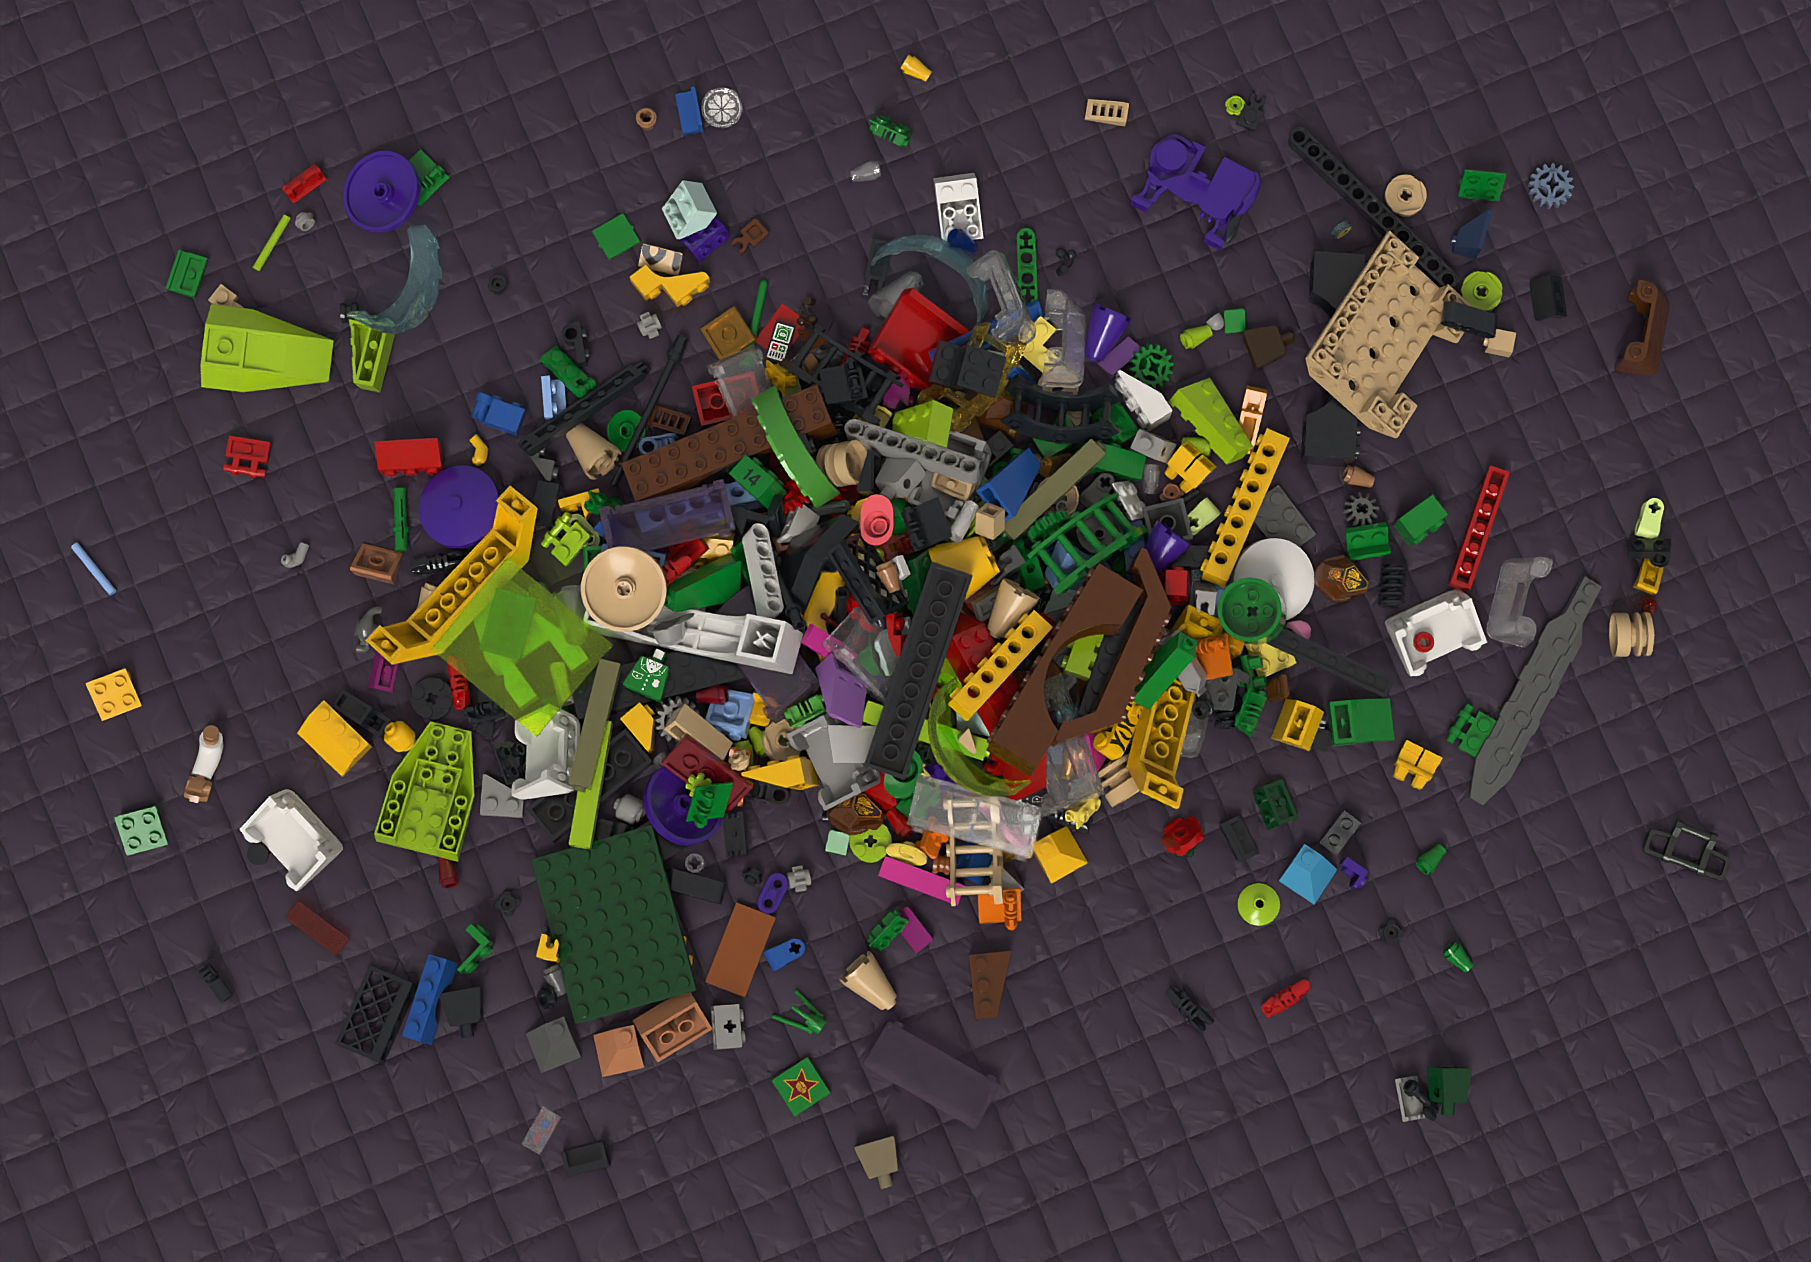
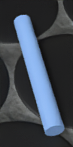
M79 543L73 544L71 546L73 551L110 596L114 594L116 589Z

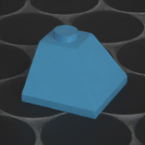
M1304 844L1285 870L1279 882L1314 905L1338 869L1321 854Z

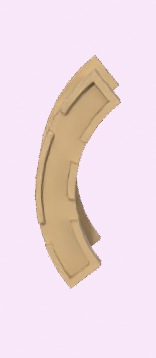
M990 786V794L986 795V797L953 798L952 788H948L947 797H944V810L948 809L950 844H946L947 857H950V885H946L947 898H951V906H956V895L990 894V896H994V904H1003L1002 825H997V823H1000L1001 812L999 786ZM983 805L991 807V818H988V820L955 822L954 807ZM988 829L992 831L993 842L984 845L956 846L955 830ZM989 853V855H993V865H989V867L957 869L956 854ZM990 876V878H993V883L985 886L957 887V877Z

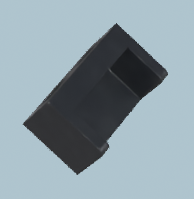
M604 1141L561 1152L566 1177L610 1167Z

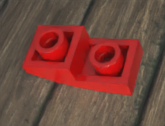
M892 612L886 616L888 637L896 657H900L907 634H902L904 628L903 613Z

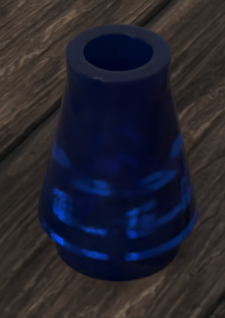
M953 229L947 237V242L952 248L968 252L969 254H974L977 251L978 244L962 229Z

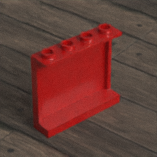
M914 288L904 289L867 352L873 356L872 358L876 362L885 364L889 367L888 370L905 379L904 382L907 385L921 391L920 394L927 399L940 398L941 394L938 391L941 386L928 382L932 366L928 351L936 348L938 341L949 342L970 331Z

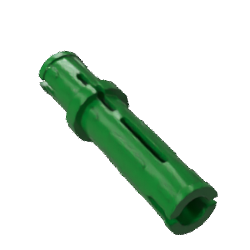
M406 488L393 489L394 527L392 528V533L395 534L394 551L396 552L408 551L407 533H409V527H407Z

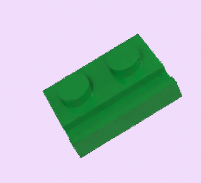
M178 250L166 290L196 299L209 261L208 258Z

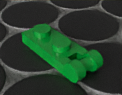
M557 346L541 357L540 361L576 397L582 398L587 394V391H592L596 388L594 379L587 377Z

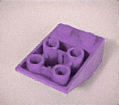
M831 653L815 668L822 697L825 701L826 711L832 718H837L848 725L861 728L867 689L864 669L854 662Z

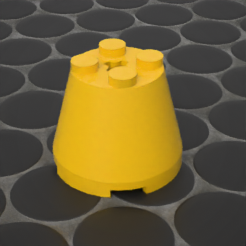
M984 536L962 539L961 542H947L928 548L932 562L973 575L964 601L1000 572L993 552L989 550Z

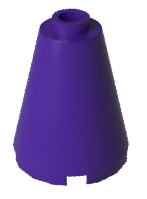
M1094 303L1084 353L1088 354L1086 359L1096 363L1099 360L1103 361L1127 329L1132 319Z
M1157 520L1144 548L1147 549L1157 575H1159L1182 555L1191 544L1167 525Z

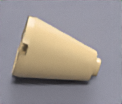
M580 423L566 433V437L589 479H598L596 475L600 473L603 476L615 467L614 461H619L617 456L618 454L621 455V451L618 447L583 423Z
M1004 578L1000 582L987 626L991 636L999 640L1001 637L1005 638L1004 636L1008 631L1019 624L1020 618L1025 613L1028 614L1040 598L1026 588L1025 590L1020 587V584Z
M870 951L867 952V957L864 954L858 957L846 969L848 974L845 977L841 975L839 978L843 985L880 1010L885 1008L889 1010L897 1002L895 1000L897 997L895 991Z

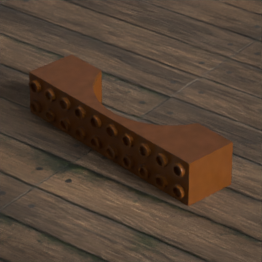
M818 385L781 399L798 435L805 433L807 439L812 438L815 444L839 434L830 409L826 405L825 397ZM752 410L621 463L635 502L642 509H650L662 503H669L684 497L693 486L710 475L739 463L745 455L753 458L774 452L766 438L765 430L759 424L756 417L759 415L757 410Z
M1100 563L1096 569H1090L1062 615V620H1059L1050 635L1052 638L1049 637L1039 653L1042 656L1038 655L1029 672L1032 675L1027 673L1018 688L1021 692L1017 690L1007 706L1011 710L1006 708L997 723L1000 728L995 726L986 742L989 746L986 750L1031 777L1058 733L1048 714L1044 697L1045 676L1050 661L1064 647L1081 638L1094 635L1115 636L1143 589Z

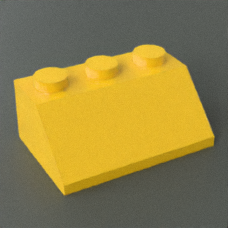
M324 700L307 717L297 732L342 777L372 748Z

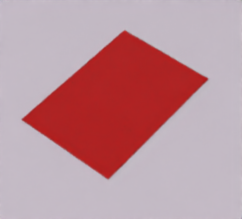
M782 303L756 338V343L766 350L768 349L776 320L796 325L791 346L799 337L798 329L804 330L805 327L804 325L800 326L797 324L799 315Z

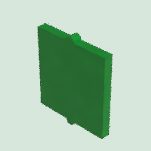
M623 213L592 231L599 243V248L603 249L609 260L640 243L634 232V226L629 224Z

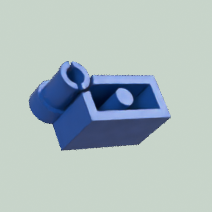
M478 392L475 398L476 404L470 417L476 420L478 418V422L483 425L518 436L527 414L525 409H523V405L516 402L508 404L503 402L504 399L499 396H489Z

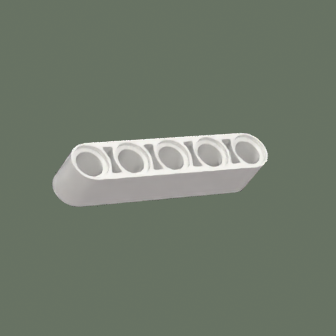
M755 523L743 536L742 542L758 616L776 619L783 611L784 605L768 529L763 524Z

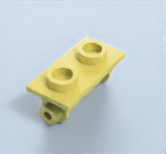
M1096 789L1093 794L1091 792H1084L1075 802V805H1072L1065 812V819L1069 822H1076V829H1079L1086 823L1089 817L1099 809L1101 804L1099 790Z

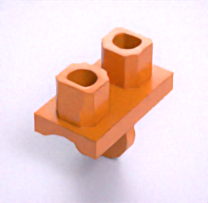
M935 815L929 816L928 822L922 824L920 829L923 835L922 840L916 841L915 847L927 854L931 859L937 858L941 844L948 842L950 837L946 831L947 826L940 823Z

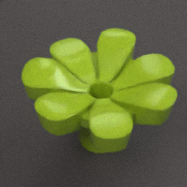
M698 773L697 778L694 775H689L686 789L691 790V797H693L696 786L712 784L711 779L707 778L704 780V773Z

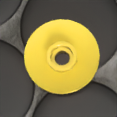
M912 842L889 844L886 848V853L891 858L903 863L921 866L927 862L926 854L916 848Z

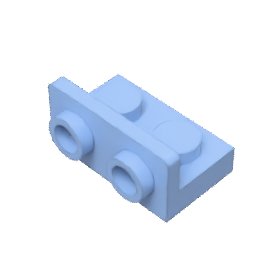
M541 376L544 418L547 422L566 409L565 385L560 380H551L550 376Z

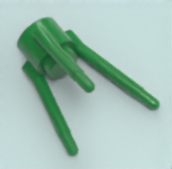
M795 990V994L813 1012L809 1016L796 1006H791L792 1010L806 1019L804 1024L807 1026L777 1015H772V1018L802 1029L809 1034L814 1032L818 1035L827 1020L822 1018L824 1015L798 990Z

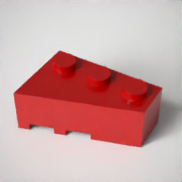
M1171 567V570H1165L1160 573L1158 577L1170 605H1190L1191 579L1188 571L1184 570L1183 567Z

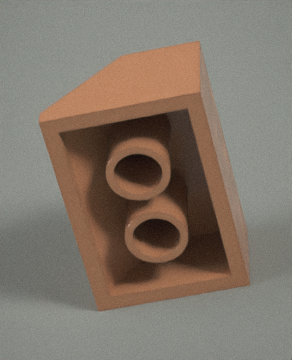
M691 992L671 997L633 1020L638 1032L657 1062L712 1030L710 1023Z

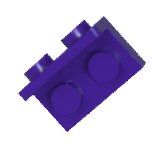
M714 217L707 228L679 240L693 253L696 260L701 262L730 237V234L725 226Z
M1349 857L1343 858L1339 864L1342 868L1341 872L1349 878L1356 877L1349 888L1351 890L1362 888L1368 880L1366 876L1368 871Z

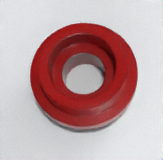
M1419 632L1413 639L1414 648L1421 653L1429 652L1434 646L1433 636L1428 632ZM1421 639L1426 641V646L1420 644Z

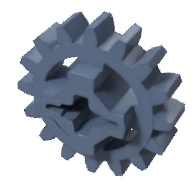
M1554 163L1551 164L1550 168L1544 164L1542 170L1537 168L1535 174L1530 176L1532 181L1528 183V187L1533 189L1529 191V195H1535L1533 202L1539 200L1540 207L1543 204H1547V209H1550L1552 204H1554L1555 208H1558L1560 202L1564 205L1567 202L1566 198L1570 199L1572 196L1569 191H1572L1574 186L1569 185V183L1573 181V178H1567L1568 170L1565 172L1561 171L1563 166L1560 165L1556 169ZM1547 174L1546 179L1539 180L1541 176ZM1550 180H1551V186L1554 187V189L1552 190V192H1551V189H1550V185H1548V183L1550 182ZM1563 192L1561 196L1554 198L1556 193Z

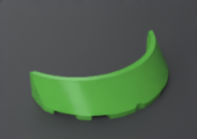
M776 385L751 399L759 414L756 417L766 432L769 444L790 478L797 483L801 493L805 497L808 496L816 508L839 495L840 491L825 476L802 442L785 410Z

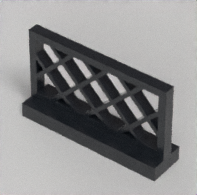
M861 532L838 543L826 552L871 625L909 603L901 589L889 593L876 574L878 572L876 566L884 562L875 547L864 541ZM859 538L863 542L865 548L858 545ZM858 552L864 555V561L858 558ZM870 558L874 560L876 566L870 564ZM869 570L875 573V579L869 576ZM881 589L887 591L886 597L881 595ZM892 594L897 597L900 603L892 600Z
M369 965L335 1044L375 1062L385 1064L418 985ZM373 971L379 973L382 979V983L372 986L370 981ZM393 981L400 982L401 986L398 992L391 994L387 984ZM384 986L387 996L377 1000L374 990ZM371 992L374 1002L363 1006L361 1000L363 994ZM389 1000L391 1009L389 1012L382 1014L379 1003ZM376 1006L379 1016L369 1020L365 1010ZM362 1011L365 1022L355 1026L353 1017L356 1013ZM381 1020L383 1027L380 1032L374 1034L370 1023ZM367 1025L370 1036L360 1040L356 1029ZM353 1031L357 1042L350 1045L343 1043L345 1035ZM372 1039L374 1048L371 1054L364 1052L361 1043Z

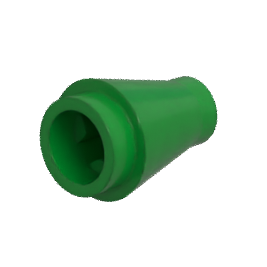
M1437 844L1419 856L1416 862L1418 869L1426 875L1430 872L1433 873L1442 857L1447 853L1445 848Z
M1453 941L1442 952L1446 960L1460 968L1464 973L1468 972L1474 965L1460 943L1457 944Z

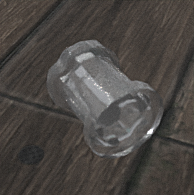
M694 853L686 858L685 865L692 874H699L705 868V861L702 856ZM695 858L698 862H701V865H697V869H693V866L689 865Z

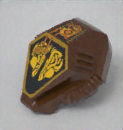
M998 388L995 398L984 396L975 405L974 413L978 424L983 428H998L1000 431L1010 429L1001 422V418L1013 412L1014 396L1004 389ZM1022 401L1021 414L1023 415L1027 414L1029 406L1025 401Z
M1345 555L1321 561L1314 571L1316 587L1332 602H1346L1352 596H1361L1368 592L1370 582L1360 573L1357 564Z
M858 794L827 810V817L830 823L844 834L852 836L863 834L868 829L877 830L884 823L885 814L865 794Z

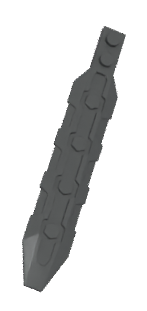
M1585 576L1580 578L1563 613L1546 624L1537 641L1538 645L1528 664L1524 665L1518 677L1519 681L1508 702L1504 703L1499 713L1500 717L1489 738L1485 739L1475 758L1469 798L1481 805H1484L1512 778L1521 761L1520 757L1528 741L1535 734L1541 723L1540 719L1548 703L1554 698L1570 662H1573L1582 645L1583 622L1602 588Z

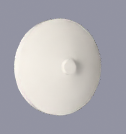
M1267 538L1252 543L1239 555L1232 571L1231 583L1242 578L1251 577L1261 579L1273 586L1282 595L1286 603V620L1293 618L1305 608L1314 589V570L1308 556L1296 544L1284 539ZM1251 608L1249 610L1251 614L1258 615L1257 609Z

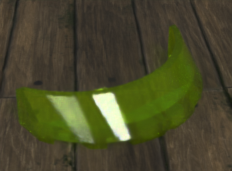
M954 678L937 691L930 708L928 735L935 759L955 783L971 792L993 797L1015 795L1030 785L1032 781L1030 779L1012 781L991 776L973 765L959 748L952 731L951 707L948 705L952 700L950 695L959 683Z

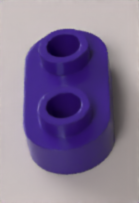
M775 873L768 878L758 899V907L761 912L772 914L778 909L788 889V880L783 874ZM781 881L782 886L775 888L774 882ZM766 900H771L773 902L771 907H766L764 905Z

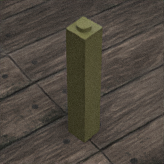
M1090 439L1021 504L1017 514L1005 522L1003 533L1012 542L1017 541L1035 524L1034 522L1048 512L1105 458L1106 453L1104 451L1106 449L1099 441L1094 442Z
M599 659L569 779V784L573 786L575 791L585 792L586 789H592L622 669L620 663Z

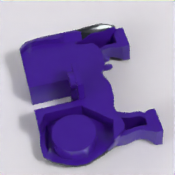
M1177 134L1169 135L1153 147L1150 153L1148 179L1145 188L1140 194L1133 195L1130 205L1147 213L1150 206L1154 205L1163 193L1170 190L1184 202L1198 205L1202 210L1200 214L1201 219L1204 218L1205 214L1208 215L1207 222H1211L1213 218L1216 219L1214 228L1206 234L1203 242L1221 251L1224 242L1229 243L1236 237L1241 217L1255 201L1261 187L1260 175L1224 157L1210 183L1205 173L1201 171L1194 173L1206 147L1194 141L1191 143Z

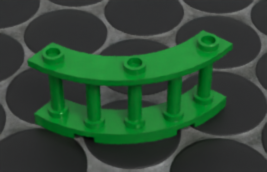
M1118 492L1112 495L1109 493L1105 494L1099 499V502L1082 513L1075 512L1068 518V523L1043 542L1040 540L1031 547L1033 551L1027 555L1030 559L1038 555L1042 558L1058 579L1057 582L1059 584L1053 588L1058 595L1066 593L1087 575V569L1090 570L1094 566H1098L1099 563H1104L1113 556L1112 553L1116 550L1122 551L1134 545L1149 532L1144 525L1137 528L1135 525L1132 526L1113 501L1120 496ZM1103 509H1109L1126 531L1125 535L1122 532H1118L1102 512ZM1093 514L1113 538V542L1107 547L1105 544L1102 545L1084 522L1085 519ZM1075 526L1078 527L1095 549L1096 554L1089 560L1083 559L1064 535ZM1056 540L1060 542L1076 562L1077 569L1070 575L1064 574L1045 550Z

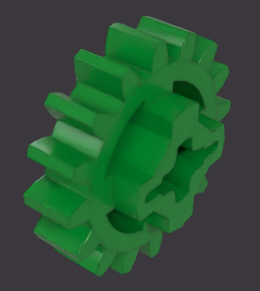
M1146 344V348L1139 346L1140 352L1133 351L1135 358L1129 359V362L1133 363V366L1128 367V370L1133 371V374L1130 376L1137 378V380L1153 389L1156 388V384L1162 387L1163 380L1169 381L1167 374H1173L1169 367L1174 366V363L1168 361L1172 356L1169 354L1165 355L1167 349H1160V345L1155 344L1152 346V344ZM1150 353H1156L1159 357L1153 358ZM1149 375L1152 380H1146L1143 376Z
M1065 510L1057 511L1055 514L1054 512H1049L1034 522L1035 525L1030 527L1031 530L1027 531V535L1034 544L1040 540L1043 542L1068 523L1070 516Z

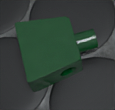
M1427 1067L1430 1100L1442 1103L1441 1115L1453 1116L1455 1103H1466L1472 1068Z

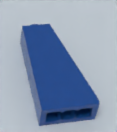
M1028 448L1010 460L979 487L976 492L985 504L988 502L1005 508L1006 522L1017 514L1041 464Z

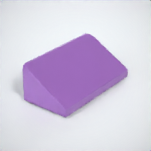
M1127 337L1103 361L1101 360L1097 364L1112 379L1117 374V371L1122 370L1130 363L1129 359L1135 358L1133 351L1140 352L1139 345L1130 337Z

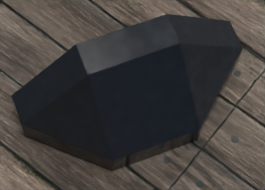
M851 514L838 515L793 537L790 541L780 571L794 603L799 604L802 608L803 618L822 568L829 559L826 552L838 543L846 540L851 534L861 532L859 522L852 519ZM782 597L784 609L777 618L792 625L790 618L785 614L787 606ZM805 628L800 630V632L803 633V636L805 634ZM801 643L797 659L803 662H814L817 654L805 649V645Z

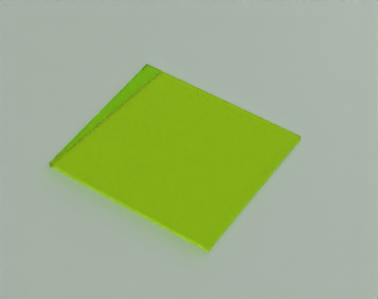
M506 558L440 640L433 646L432 650L538 737L599 663V659H602L609 649L612 648L613 644L514 562Z

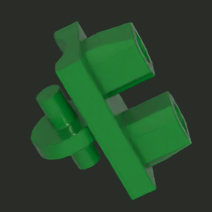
M1240 656L1243 672L1250 675L1249 683H1246L1247 690L1249 686L1257 692L1267 687L1266 676L1255 677L1254 669L1263 667L1262 657ZM1241 666L1235 667V668H1237V669H1239V670L1242 671ZM1240 683L1239 687H1245V683Z

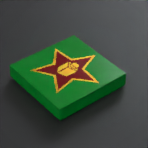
M808 1057L771 1080L794 1117L830 1094V1091Z

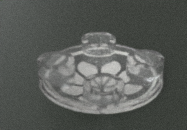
M716 88L708 91L701 105L703 117L709 124L718 128L734 125L742 114V102L737 92L728 88Z

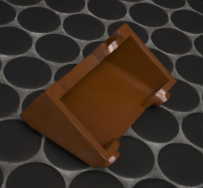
M1638 280L1629 291L1627 301L1635 305L1637 314L1646 315L1641 342H1632L1626 347L1624 357L1616 360L1614 371L1650 377L1657 372L1669 313V302L1653 283Z

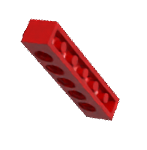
M1491 465L1486 470L1447 587L1460 589L1464 593H1468L1471 589L1510 472Z

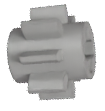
M649 312L639 315L641 321L636 323L642 336L648 335L650 339L658 336L657 330L662 327L656 314L650 316Z
M802 865L792 867V872L787 873L789 888H795L796 892L806 891V886L811 885L809 870H803Z

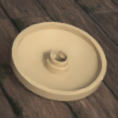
M617 546L601 552L589 563L581 581V596L587 612L597 623L610 630L629 632L645 627L658 616L666 600L667 582L661 566L650 554L636 547Z

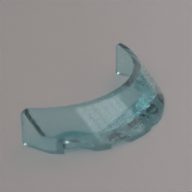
M426 225L410 226L407 229L411 251L410 269L406 284L398 299L388 309L379 314L370 316L366 311H352L347 316L379 332L390 334L403 333L411 328H415L427 318L428 312L433 309L439 292L437 287L439 279H442V268L439 265L437 253L439 245L437 239Z
M927 235L904 236L880 247L870 264L873 267L880 258L887 255H897L902 251H919L930 254L961 273L971 288L973 302L977 308V321L973 328L979 327L987 313V290L979 269L964 251L946 240Z

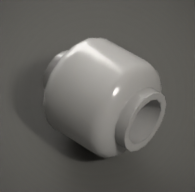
M626 794L622 798L619 797L613 807L616 809V818L629 825L640 823L646 814L644 801L630 794Z

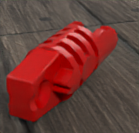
M862 327L858 337H852L848 350L853 352L855 349L865 355L870 345V342L867 341L870 330ZM845 354L839 366L844 365L845 359L849 356Z
M679 555L661 567L665 574L667 586L681 576V573L691 565L692 560L689 556Z
M449 656L447 664L449 677L451 678L449 680L451 683L450 688L452 689L451 695L455 709L463 710L466 705H470V689H468L469 680L466 677L468 673L465 657Z
M1302 979L1300 982L1298 981L1292 986L1288 985L1274 994L1261 1006L1264 1015L1270 1018L1299 1002L1300 998L1306 995V993L1308 994L1310 990L1309 981Z

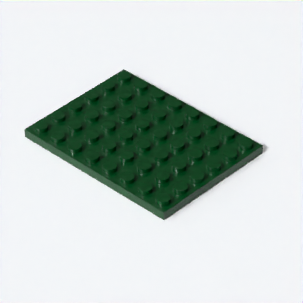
M652 825L594 841L592 850L573 847L531 859L553 943L556 939L559 942L557 952L559 954L558 958H560L559 966L563 968L567 996L575 1024L698 990L656 832Z

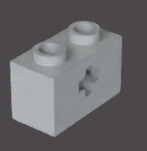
M739 1004L712 1006L711 1019L714 1050L741 1048L742 1043H745V1032L741 1030L740 1023L744 1020L743 1009H739ZM728 1021L729 1025H733V1029H731L729 1033L728 1029H724V1025H726Z

